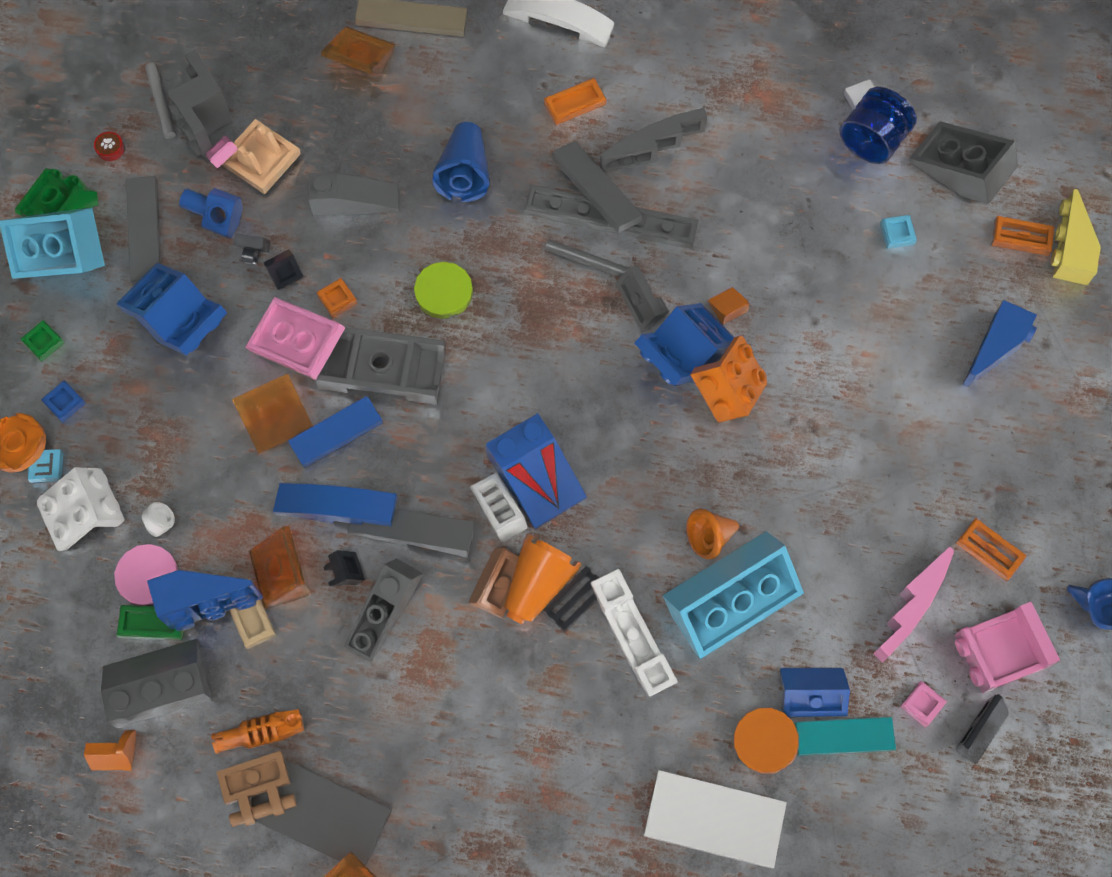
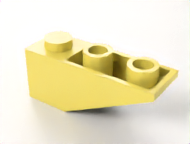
M1074 189L1068 199L1062 200L1059 208V215L1063 217L1062 223L1058 225L1055 233V241L1059 242L1058 248L1052 254L1050 265L1054 266L1053 278L1088 285L1097 273L1101 246L1079 190Z

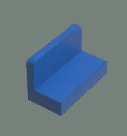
M843 668L780 669V678L783 686L781 710L788 717L848 716L850 688Z

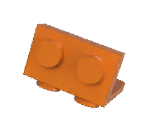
M742 335L734 337L720 361L695 367L690 374L718 423L748 416L767 385L766 373L758 364L751 346L747 344Z

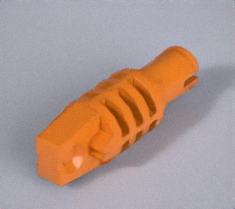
M299 710L273 712L269 715L243 720L239 727L212 733L211 738L213 741L215 740V742H212L215 753L219 754L220 752L241 746L253 749L265 744L279 742L303 732L304 723Z

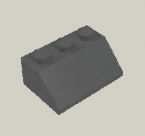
M198 639L103 666L101 694L107 722L116 728H121L211 701L212 697Z

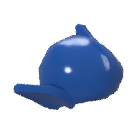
M1112 578L1097 580L1088 588L1069 585L1067 591L1085 611L1089 612L1095 626L1104 630H1112Z

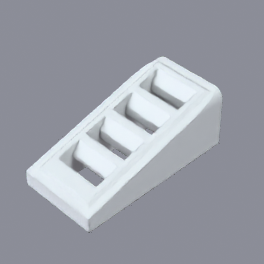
M497 472L470 486L501 542H505L528 528L523 514ZM495 487L499 489L486 497L482 496V494ZM504 497V499H503L502 501H500V502H498V503L492 505L491 507L488 506L489 504H491V503L497 501L498 499ZM510 508L509 511L495 518V515Z

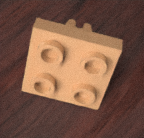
M255 119L235 140L234 144L238 149L222 166L263 194H266L301 153L297 146Z

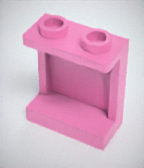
M1032 602L1023 604L1014 611L973 627L962 628L955 634L956 649L961 657L966 658L970 667V678L973 684L980 688L982 694L1051 667L1060 661Z

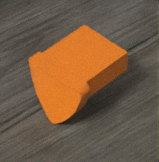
M125 730L118 743H86L84 757L91 771H131L136 745V730Z

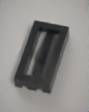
M586 565L548 603L542 612L566 633L598 601L595 593L565 622L561 618L592 588L591 582L599 579L596 574L594 575ZM587 577L589 581L560 610L554 613L553 610Z

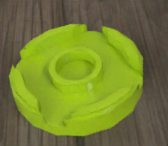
M449 262L433 263L424 268L417 276L414 286L416 301L421 310L431 317L447 319L450 316L459 315L464 312L471 303L473 295L471 278L465 269Z

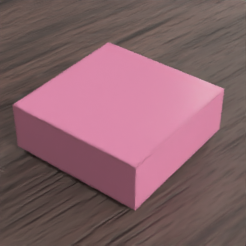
M224 136L206 153V156L218 168L238 148L227 136Z
M920 681L900 707L926 728L947 701L923 681Z

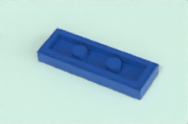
M368 396L293 437L288 442L303 468H306L383 424V421Z

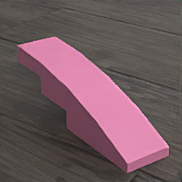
M951 547L946 549L899 594L907 604L887 623L895 633L873 653L882 663L910 635L930 607L954 553Z

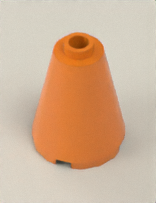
M529 533L524 538L504 604V608L509 610L506 616L523 625L525 620L532 622L582 565L579 561H574L573 565H571L572 557L542 540L539 541L537 539L535 544L531 541L534 536Z

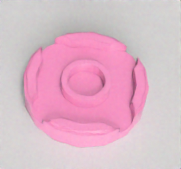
M152 544L136 546L127 551L118 561L114 572L115 586L120 595L132 605L152 606L154 604L147 580L177 571L176 561L168 551L160 546Z

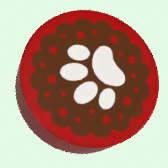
M115 132L101 133L94 141V149L99 158L104 161L117 160L124 153L125 145L121 137Z

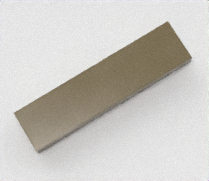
M358 0L355 24L356 26L464 37L468 11L467 8L395 0Z

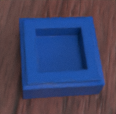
M65 380L41 399L62 423L86 404Z

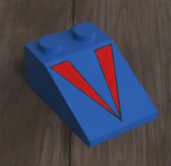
M538 413L486 443L487 457L534 529L539 528L587 499L558 443Z

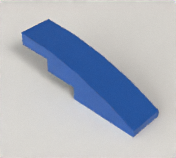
M279 483L273 514L334 524V521L362 525L365 522L392 527L398 497L395 493L360 488Z

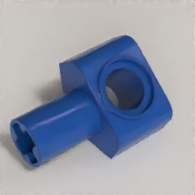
M214 188L206 196L190 189H185L179 201L181 208L203 216L202 228L224 237L232 238L240 223L243 210L241 198ZM220 208L225 211L226 218L222 216Z

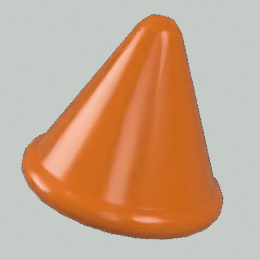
M702 508L691 512L686 524V533L690 546L698 556L706 560L717 557L722 548L739 529L737 521Z

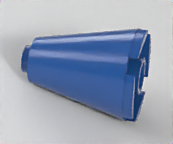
M461 122L455 126L434 168L433 186L445 198L451 200L452 196L461 198V202L475 201L485 196L490 185L482 130L472 122Z

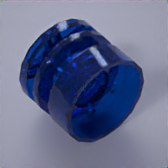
M876 86L866 92L856 105V109H853L839 127V135L845 146L858 158L868 163L880 165L887 163L899 148L900 142H903L916 125L917 116L910 103L900 94L891 89Z

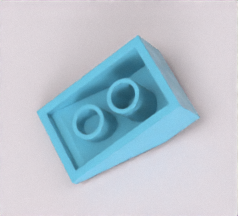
M93 208L0 220V229L12 279L84 273L105 266Z

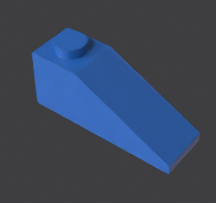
M1003 300L992 318L963 385L969 387L1018 351L1024 341L1030 343L1037 327L1033 326L1037 314Z

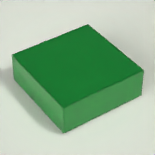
M44 320L20 338L41 362L65 344L60 336Z

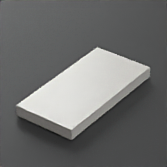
M658 770L644 837L774 869L787 802Z

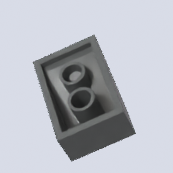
M941 121L938 122L909 158L910 163L962 197L985 204L991 202L1018 167L1015 141Z

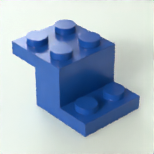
M156 263L116 303L124 313L137 318L159 343L185 356L197 349L201 340L210 331L216 329L220 325L221 319L227 314L220 304L206 299L184 273Z
M702 303L677 306L655 332L641 334L634 344L640 349V355L649 363H653L661 371L660 376L663 380L671 385L678 386L694 382L690 375L693 369L716 362L725 353L734 336Z

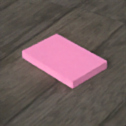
M274 297L245 348L254 354L316 380L345 327L333 320Z

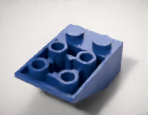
M177 570L147 580L157 617L171 630L176 629V631L192 628L195 626L194 622L205 618L207 620L219 619L226 615L225 611L238 608V610L251 608L257 604V600L263 599L262 593L252 580Z

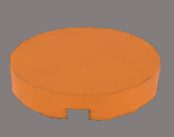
M15 413L16 416H11L10 418L6 416L0 419V470L9 473L21 472L29 468L41 457L46 446V433L44 427L31 415Z
M758 708L747 713L738 722L734 733V747L739 759L749 769L761 774H775L785 769L795 760L799 750V734L793 721L785 713L773 708Z

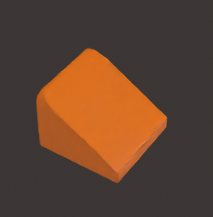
M733 287L707 301L722 325L748 312L750 305L747 299Z

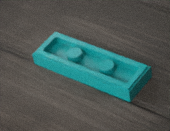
M892 717L794 723L799 734L797 756L889 752L896 750Z

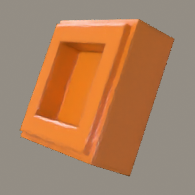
M342 278L316 292L317 297L332 319L358 304Z

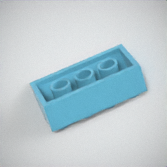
M765 531L662 596L674 622L696 655L702 659L803 595L804 592L786 546Z

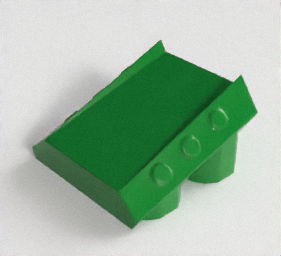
M45 168L17 205L15 213L25 217L66 210L93 208L94 206H99L98 195L96 191L88 188L78 176L70 175L65 177L57 169Z

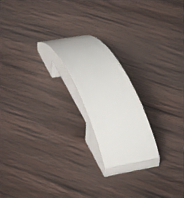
M508 0L503 9L504 15L525 22H529L530 18L533 17L579 32L580 40L602 47L606 46L614 28V22L608 17L576 0Z
M617 569L591 582L606 620L648 697L678 683L664 654L660 653L633 601V595L620 570Z

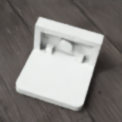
M74 467L37 500V506L58 551H66L94 527H118L125 521L119 503L115 499L108 484V479L101 468Z

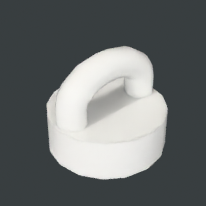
M160 502L150 504L142 513L145 528L154 537L161 536L175 523V517L171 509Z

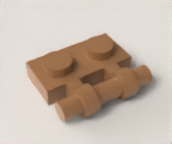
M281 750L217 771L224 803L226 805L239 803L240 811L229 814L232 828L241 824H245V826L255 824L256 819L274 814L275 817L285 814L286 809L297 806L294 793L281 797L279 788L291 784ZM268 793L270 801L252 807L251 797Z

